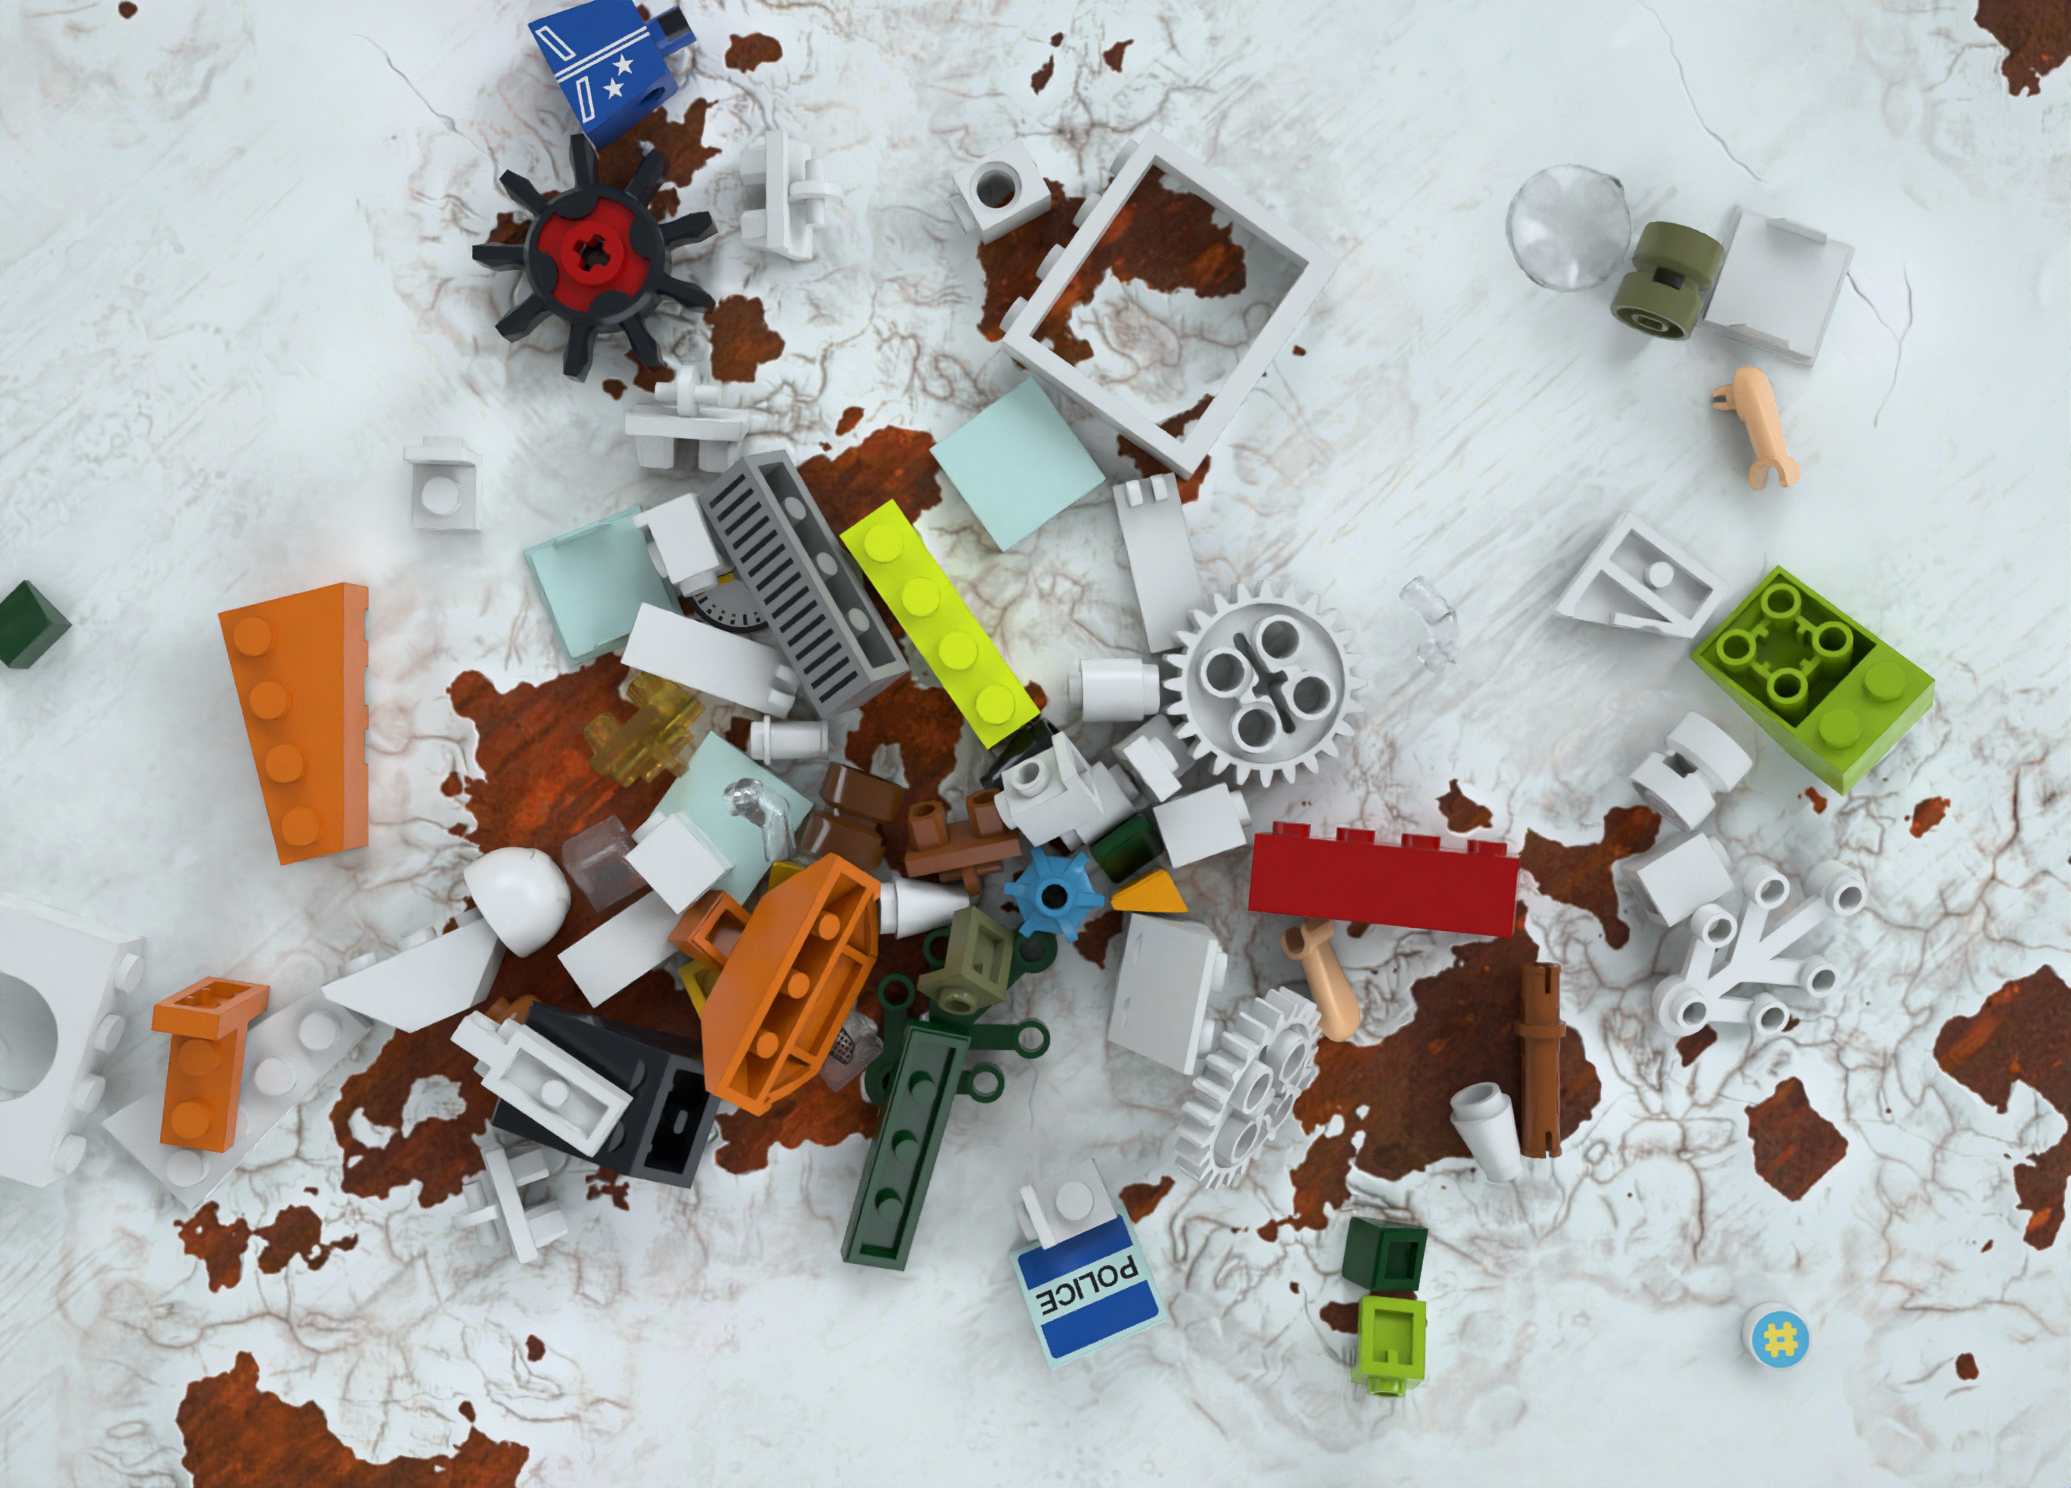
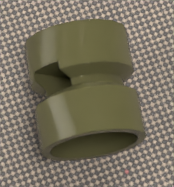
M1649 222L1645 226L1631 258L1637 271L1627 273L1623 277L1610 308L1612 315L1620 322L1645 334L1673 341L1687 340L1691 337L1704 306L1703 299L1698 292L1706 291L1712 287L1724 259L1725 248L1715 239L1693 228L1671 222Z

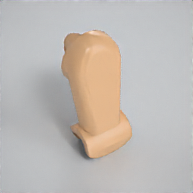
M1753 366L1739 367L1735 372L1733 384L1721 386L1715 389L1711 397L1726 395V401L1712 403V405L1721 411L1736 410L1741 422L1746 424L1757 460L1749 469L1751 488L1753 490H1763L1766 487L1768 471L1771 466L1778 471L1779 482L1782 487L1793 486L1797 483L1801 470L1796 460L1788 456L1771 384L1761 369Z
M1310 917L1302 923L1301 929L1292 927L1285 930L1281 935L1280 941L1285 954L1290 959L1301 961L1312 994L1311 1002L1317 1004L1316 1011L1322 1015L1317 1023L1322 1028L1320 1034L1323 1033L1335 1042L1345 1041L1351 1038L1359 1027L1360 1008L1329 942L1334 934L1332 920Z

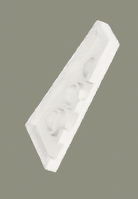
M326 983L248 1030L246 1034L234 1145L224 1153L160 1143L166 1082L104 1119L100 1124L191 1211L200 1206L374 1025L363 1014L326 1000L320 988L329 984Z

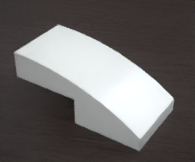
M653 890L557 956L592 1007L595 1008L679 951L678 948L668 941V937L687 910L677 915L663 898Z

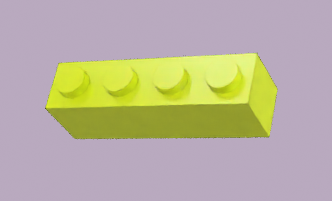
M893 498L839 535L987 750L1041 714Z

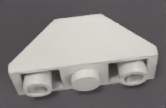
M475 907L454 917L458 929L436 937L433 927L414 933L396 941L400 953L381 962H378L374 951L337 966L341 979L320 988L326 1000L412 1033L485 1001L507 946L490 927L479 908Z

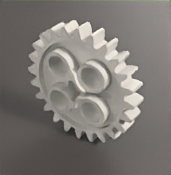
M1257 580L1253 598H1251L1243 582L1232 584V603H1228L1218 592L1210 593L1207 597L1212 613L1207 615L1196 608L1189 609L1187 611L1188 617L1195 626L1193 632L1173 630L1171 633L1174 639L1183 646L1181 654L1162 655L1161 660L1177 668L1176 677L1159 681L1160 687L1176 691L1177 697L1176 700L1163 706L1162 712L1165 714L1182 715L1183 721L1171 732L1172 736L1177 739L1194 736L1195 740L1187 753L1191 759L1197 760L1209 752L1212 753L1207 769L1211 774L1218 776L1231 763V782L1243 785L1251 769H1253L1257 786L1269 788L1273 770H1276L1281 780L1287 784L1295 783V765L1297 764L1308 773L1317 774L1319 766L1315 754L1320 752L1326 756L1337 758L1340 754L1336 745L1331 740L1333 736L1338 734L1354 737L1355 731L1343 720L1346 713H1363L1365 710L1363 705L1350 699L1351 690L1368 686V680L1351 676L1350 670L1351 667L1365 660V655L1346 653L1343 647L1351 641L1356 632L1354 629L1334 631L1332 626L1338 619L1340 611L1338 608H1329L1317 614L1316 609L1319 604L1320 594L1316 592L1307 593L1297 603L1296 584L1292 582L1283 583L1276 597H1274L1270 580ZM1277 622L1285 629L1288 639L1285 650L1279 656L1273 658L1263 648L1262 634L1268 625ZM1240 633L1243 636L1247 652L1255 668L1259 672L1273 673L1274 680L1267 685V688L1278 707L1289 717L1293 725L1290 733H1285L1283 730L1280 716L1271 698L1267 695L1253 693L1252 687L1257 685L1259 677L1248 659L1238 651L1234 644L1233 637L1235 634ZM1223 654L1232 662L1234 675L1229 685L1217 690L1208 681L1207 667L1215 656ZM1308 677L1317 686L1318 699L1309 711L1301 712L1295 705L1293 693L1297 683ZM1255 709L1263 716L1265 728L1262 737L1258 741L1247 745L1240 738L1238 732L1239 722L1244 714Z
M1284 986L1278 992L1274 989H1269L1264 1000L1259 997L1254 999L1249 1015L1242 1011L1238 1014L1235 1030L1231 1034L1226 1031L1223 1032L1221 1035V1045L1212 1054H1208L1201 1076L1194 1079L1192 1083L1193 1087L1197 1089L1195 1095L1183 1104L1181 1109L1188 1113V1115L1175 1129V1133L1181 1137L1173 1147V1152L1178 1154L1174 1163L1181 1168L1180 1172L1205 1188L1211 1187L1217 1190L1221 1182L1226 1186L1229 1185L1235 1172L1243 1175L1250 1157L1256 1161L1258 1160L1263 1143L1266 1139L1269 1141L1274 1140L1276 1130L1287 1120L1295 1099L1301 1095L1302 1091L1298 1088L1301 1080L1311 1073L1312 1068L1307 1066V1063L1318 1051L1319 1047L1313 1043L1322 1032V1028L1317 1025L1322 1016L1321 1013L1316 1011L1317 1004Z

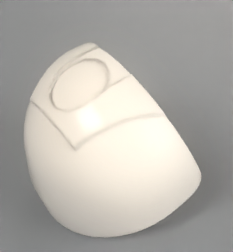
M505 847L491 851L464 867L463 875L473 900L490 927L512 952L524 958L546 945L559 931L566 913L570 909L571 891L563 873L549 855L535 848Z

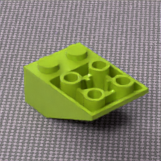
M1779 565L1763 579L1690 655V659L1792 758L1842 797L1858 783L1933 705L1935 679Z

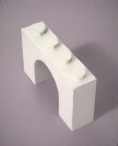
M5 890L0 891V972L26 982L42 995L54 1015L58 1043L50 1070L31 1091H15L0 1087V1176L40 1189L71 1174L77 1168L84 1155L86 1139L81 1136L88 1114L96 1109L105 1091L106 1079L101 1077L107 1056L117 1047L125 1030L126 1021L121 1014L127 995L136 988L144 972L145 958L141 956L146 937Z

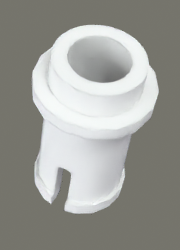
M764 715V721L751 722L752 760H764L765 766H772V759L822 758V760H829L828 719H822V721H771V715Z

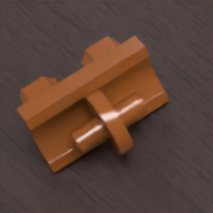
M996 787L976 791L972 795L967 796L966 809L969 820L949 824L947 823L942 802L931 800L912 804L909 807L908 836L904 861L909 878L939 872L942 884L963 880L966 891L971 897L983 894V875L1004 872L1002 859L1022 856V831L1018 827L1013 830L1009 829L1000 817L995 805L994 795L1000 793V789Z

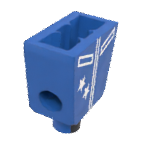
M595 0L527 24L585 134L598 151L609 146L677 92L679 87L664 58L697 41L679 5L644 22L632 0Z

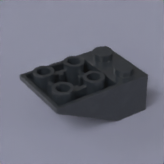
M531 1000L524 1021L526 1026L632 1096L633 1100L593 1157L585 1155L501 1097L498 1098L490 1121L491 1125L629 1177L691 1189L721 1102V1098L705 1090L702 1041Z

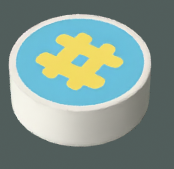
M1767 1302L1755 1307L1745 1318L1742 1326V1340L1748 1353L1761 1365L1774 1371H1787L1799 1366L1809 1355L1812 1347V1332L1804 1317L1793 1308L1779 1302Z

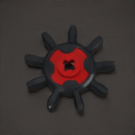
M583 133L570 135L569 160L574 173V188L560 193L549 201L540 195L528 179L508 169L499 178L510 198L535 217L527 232L525 244L510 245L490 242L472 245V259L479 265L498 272L525 270L533 293L525 301L509 310L495 325V328L502 337L514 343L528 336L548 317L552 315L557 316L560 320L570 325L569 340L563 355V374L570 380L585 383L591 369L593 349L597 335L625 331L634 355L655 373L664 368L665 365L660 345L648 331L644 319L657 308L662 299L677 303L690 312L712 315L715 308V300L700 286L671 277V251L685 245L702 242L718 233L715 220L709 211L690 213L677 220L659 224L648 210V206L656 192L665 182L671 164L665 155L653 148L639 163L629 185L622 191L599 184L598 158L591 143ZM606 252L610 257L605 267L600 264H594L591 267L587 263L592 253L596 256H602Z

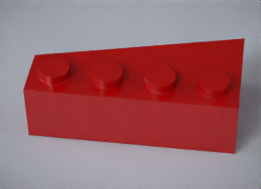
M1273 821L1272 832L1254 834L1248 911L1505 938L1513 937L1516 926L1522 854L1507 853V843L1467 839V849L1440 847V836L1402 833L1401 843L1375 841L1376 830L1337 827L1336 838L1310 836L1311 824Z

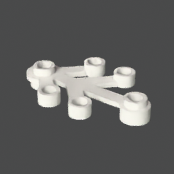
M1828 860L1819 864L1807 878L1805 888L1807 900L1763 931L1769 910L1779 907L1787 899L1790 892V883L1784 875L1771 866L1759 865L1751 869L1743 880L1742 889L1745 896L1737 921L1733 915L1714 903L1701 906L1693 914L1690 922L1693 934L1681 974H1673L1662 980L1652 996V1007L1657 1023L1667 1033L1678 1037L1695 1034L1709 1021L1747 1023L1764 1036H1772L1782 1031L1789 1021L1790 1013L1788 1007L1773 994L1760 992L1753 995L1750 999L1724 996L1723 994L1739 982L1799 986L1814 998H1824L1831 995L1840 983L1841 974L1839 969L1823 956L1812 954L1803 959L1775 956L1830 915L1834 917L1851 916L1860 911L1865 905L1868 895L1862 875L1838 860ZM1771 881L1769 888L1761 894L1763 886ZM1719 919L1717 927L1713 931L1708 932L1711 924ZM1730 943L1725 960L1710 971L1715 949ZM1822 971L1820 976L1815 981H1813L1815 975L1818 972ZM1771 1008L1770 1013L1761 1019L1763 1014Z

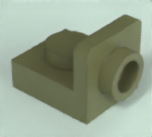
M975 906L954 911L944 969L920 975L917 990L937 1001L942 1010L955 1015H970L975 1013L977 1009L1005 1002L1016 933Z

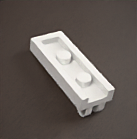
M1174 472L1161 473L1146 479L1131 480L1125 482V484L1112 486L1111 490L1149 653L1155 654L1183 647L1174 639L1171 633L1173 630L1193 632L1195 626L1188 617L1187 611L1189 609L1196 608L1206 614L1207 611Z
M642 601L620 661L622 664L786 720L789 710L792 709L797 687L801 684L800 679L783 651Z

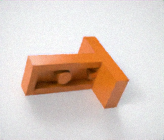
M208 976L154 1004L151 1031L172 1034L160 1134L161 1144L219 1153L226 1152L234 1145L247 1025L250 1020L267 1011L270 986Z

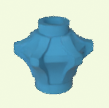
M1041 845L1030 849L1033 861L1016 882H1005L1004 894L1015 897L1024 919L1019 932L1027 938L1035 930L1064 934L1068 944L1079 940L1076 928L1092 907H1104L1105 895L1094 893L1084 867L1090 858L1081 851L1072 859L1045 855ZM1051 884H1058L1067 892L1064 896L1065 903L1059 908H1051L1050 902L1044 904L1042 901V892Z

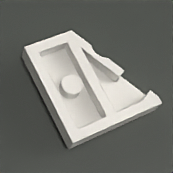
M1629 510L1620 515L1549 611L1563 618L1680 639H1692L1732 587Z

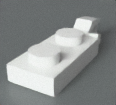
M476 1010L464 1017L450 1038L451 1041L479 1059L473 1069L484 1078L481 1082L484 1087L587 1156L593 1157L599 1151L633 1100L632 1096L525 1024L521 1026V1024L510 1018L505 1020L501 1026Z

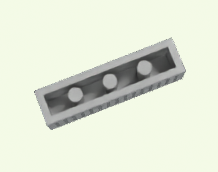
M785 449L742 456L697 497L711 522L714 532L722 541L739 571L744 585L753 596L770 626L775 640L783 649L800 679L806 695L813 702L822 719L863 706L911 670Z

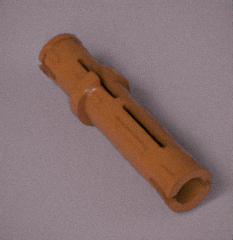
M1524 962L1519 964L1520 1018L1514 1021V1034L1521 1037L1520 1153L1526 1157L1546 1159V1151H1548L1549 1157L1557 1158L1562 1155V1148L1560 1147V1038L1566 1036V1021L1560 1019L1561 965L1552 962H1534V966H1532V963Z

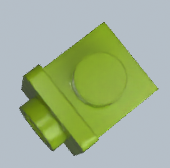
M1372 1295L1361 1296L1358 1308L1357 1363L1351 1369V1383L1367 1385V1394L1372 1396L1403 1398L1406 1396V1389H1414L1425 1380L1426 1301Z

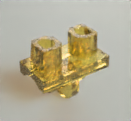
M642 671L628 685L626 692L640 710L625 725L617 716L607 711L598 715L583 730V735L595 754L588 762L599 775L603 777L608 775L625 788H628L639 776L650 783L664 768L675 776L682 778L690 770V767L679 753L695 738L687 728L707 709L695 695L672 680L667 682L660 676Z

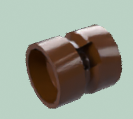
M831 761L819 791V796L826 804L824 810L811 813L800 846L821 857L826 856L830 852L834 853L862 871L877 874L890 841L883 832L884 825L897 822L908 788L866 771Z

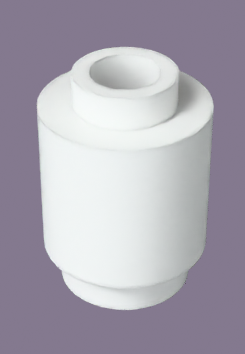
M1141 658L1080 659L1079 672H1068L1067 674L1068 710H1080L1082 723L1143 721L1144 715H1158L1160 705L1158 665L1142 664Z
M1101 761L1091 766L1104 814L1060 835V838L1071 852L1083 843L1090 847L1137 813L1130 801L1140 795V793L1118 763L1108 771Z

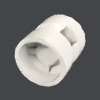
M1687 712L1664 737L1666 750L1663 753L1650 752L1627 777V782L1659 815L1680 830L1692 834L1716 808L1713 795L1716 792L1729 794L1753 768V762L1740 745L1718 726L1697 713ZM1684 773H1687L1685 778L1681 777Z

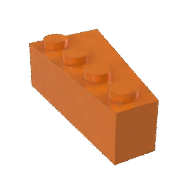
M341 582L218 613L281 866L310 861L368 846V764L364 763L365 730H369L368 705H364V667H368V641L364 640V610H368V587Z

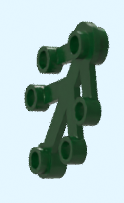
M1023 923L1017 925L1012 930L1016 934L1007 990L1025 973H1040L1053 964L1058 951L1057 939L1054 933L1035 930L1029 936L1040 939L1045 946V951L1040 958L1029 960L1020 952V944L1027 938L1019 932ZM950 928L934 929L924 940L923 954L930 963V972L944 969L946 958L940 959L934 956L930 947L931 941L937 936L950 938ZM900 971L887 974L878 986L877 997L880 1004L884 1007V1051L871 1060L864 1077L866 1093L870 1100L880 1109L887 1088L884 1083V1076L892 1070L906 1018H908V1008L913 1003L917 992L916 984L912 977ZM898 980L905 983L909 990L908 998L901 1003L890 1001L885 993L886 985L889 982ZM929 997V1022L967 1029L972 1037L968 1050H1015L1024 1058L1035 1059L1045 1054L1049 1048V1029L1043 1021L1037 1018H1026L1018 1024L974 1023L991 1006L977 1009L975 1013L970 1015H955L942 1010L938 1002ZM1034 1027L1041 1031L1044 1038L1039 1047L1028 1049L1021 1045L1019 1035L1025 1028ZM981 1062L973 1066L971 1070H962L955 1094L970 1095L971 1098L979 1103L994 1102L1002 1095L1004 1090L1005 1077L1003 1071L991 1062ZM981 1072H990L997 1078L998 1086L990 1093H982L974 1086L973 1080L975 1076Z

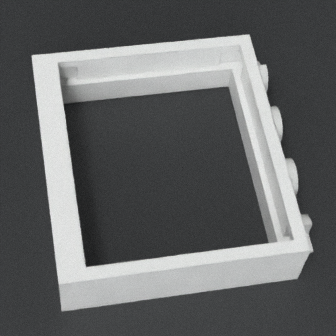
M1150 127L1139 144L1129 139L1123 146L1109 170L1116 175L1113 182L1103 196L1095 191L1088 196L1072 223L1080 229L1066 249L1056 244L1050 250L1036 273V276L1042 280V283L1029 301L1021 296L1017 298L1004 316L999 328L1006 332L1002 338V350L1004 353L1183 479L1189 481L1342 261ZM1152 165L1161 169L1304 270L1183 443L1032 338L1035 331Z

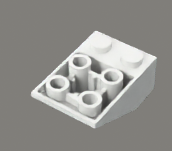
M1129 911L1106 1026V1035L1109 1041L1177 1072L1191 1076L1194 1074L1196 1058L1206 1060V1057L1210 1054L1215 1020L1209 1019V1010H1206L1209 992L1221 993L1228 954L1222 952V946H1218L1219 940L1204 922L1156 912Z

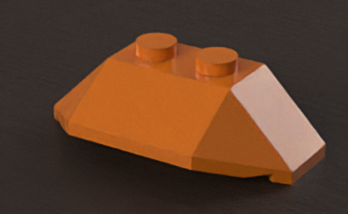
M830 852L762 895L700 1012L706 1091L760 1117L771 1109V1103L791 1094L819 1073L878 957L879 916L876 900L880 898V881L839 855Z

